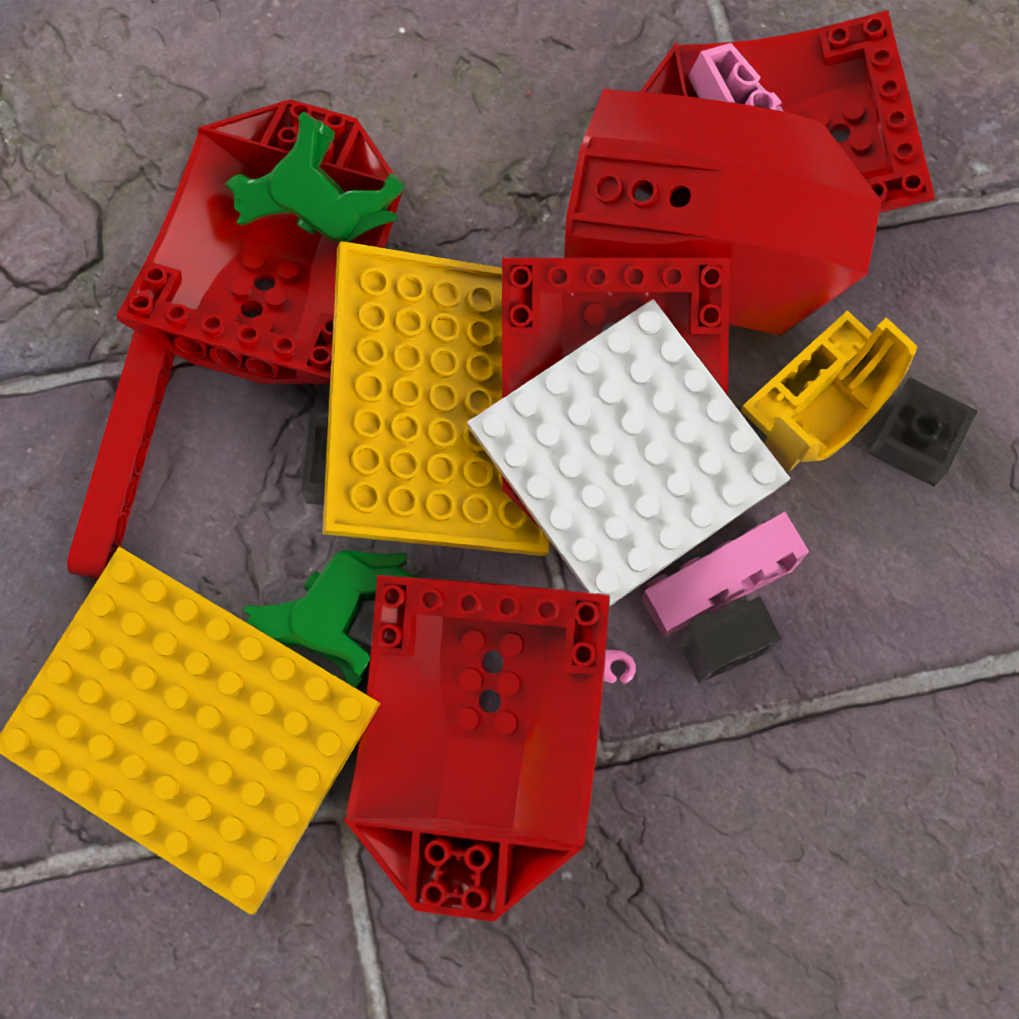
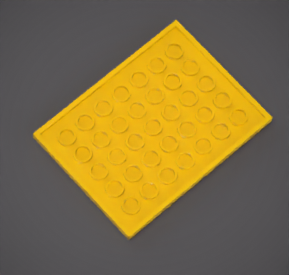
M340 241L337 247L322 534L537 556L547 555L549 553V539L542 529L502 491V474L467 427L468 421L502 399V268Z
M118 547L0 733V754L248 914L254 915L381 703L127 550Z

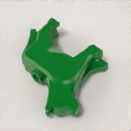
M302 112L298 118L299 132L292 150L269 174L259 179H251L243 174L232 177L225 184L234 195V208L241 214L236 223L247 225L270 215L294 213L299 217L296 223L302 229L312 235H315L318 231L329 240L338 243L340 241L351 242L369 230L397 221V213L387 211V209L406 187L405 182L393 173H390L386 180H384L381 190L344 192L320 168L334 140L335 131L306 112Z
M345 550L335 554L321 573L315 571L309 577L304 586V590L307 591L304 597L278 605L245 606L243 611L250 616L247 620L248 624L283 645L300 647L331 660L343 672L346 682L358 689L366 678L364 671L370 663V657L364 649L347 635L356 620L363 601H375L377 575L417 576L401 569V567L407 564L406 553L371 554Z

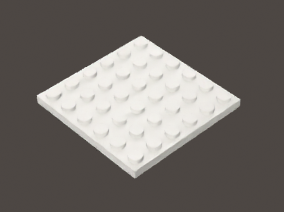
M654 299L467 422L469 430L585 591L610 594V606L791 479Z

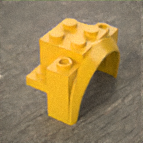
M846 311L750 398L740 411L767 436L764 442L765 446L778 463L788 472L800 462L822 461L848 443L882 408L907 373L918 346L887 317L871 333L849 311Z

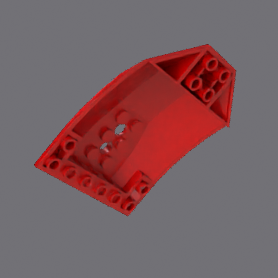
M888 10L821 28L754 40L677 45L676 41L640 90V92L698 98L688 79V75L701 51L732 43L761 77L758 82L770 93L774 92L782 101L780 108L784 112L821 121L831 135L839 130L845 131L850 135L846 141L838 144L882 202L880 213L935 200ZM644 184L638 188L650 196L653 194V186L650 184ZM686 188L676 189L671 195V204L677 208L684 207L689 203L691 193Z
M603 89L579 149L566 215L564 258H730L729 325L782 336L868 275L882 202L821 121L784 111L719 100ZM644 184L652 185V196L646 201H637L635 198L637 189ZM678 188H686L691 193L689 203L684 207H674L670 200L672 193Z
M288 99L197 127L198 134L172 204L144 265L116 315L117 320L192 364L260 384H330L337 247L339 243L329 240L318 231L315 235L308 233L296 223L299 217L294 213L270 215L247 225L236 223L241 214L234 208V195L225 184L232 177L243 174L251 179H259L269 174L292 150L299 132L298 118L302 112H306L335 131L334 140L320 168L344 192L381 190L384 180L393 171L359 120L355 117ZM402 193L393 200L387 211L397 213ZM394 222L369 230L349 243L386 248ZM260 279H270L275 283V286L267 291H261L255 287V283ZM248 310H258L262 313L255 318L243 315Z
M502 258V399L601 334L606 324L621 321L652 299H654L728 396L730 258ZM502 475V491L539 527Z
M377 575L367 695L381 704L360 737L347 813L343 819L414 911L495 922L583 849L597 756L610 594L474 581ZM491 650L499 652L504 660L503 668L498 673L491 672L485 665V657ZM485 690H494L499 694L501 704L497 711L488 712L482 708L480 696Z

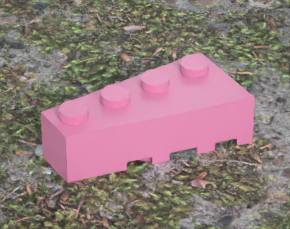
M732 43L701 51L688 75V79L698 98L783 111L780 108L782 101L774 92L770 93L758 82L761 77Z
M783 512L773 519L753 527L741 537L720 544L707 556L701 559L695 557L679 567L680 571L669 577L666 574H662L646 584L648 589L644 591L641 600L661 636L665 638L794 571L809 553V550L787 513Z

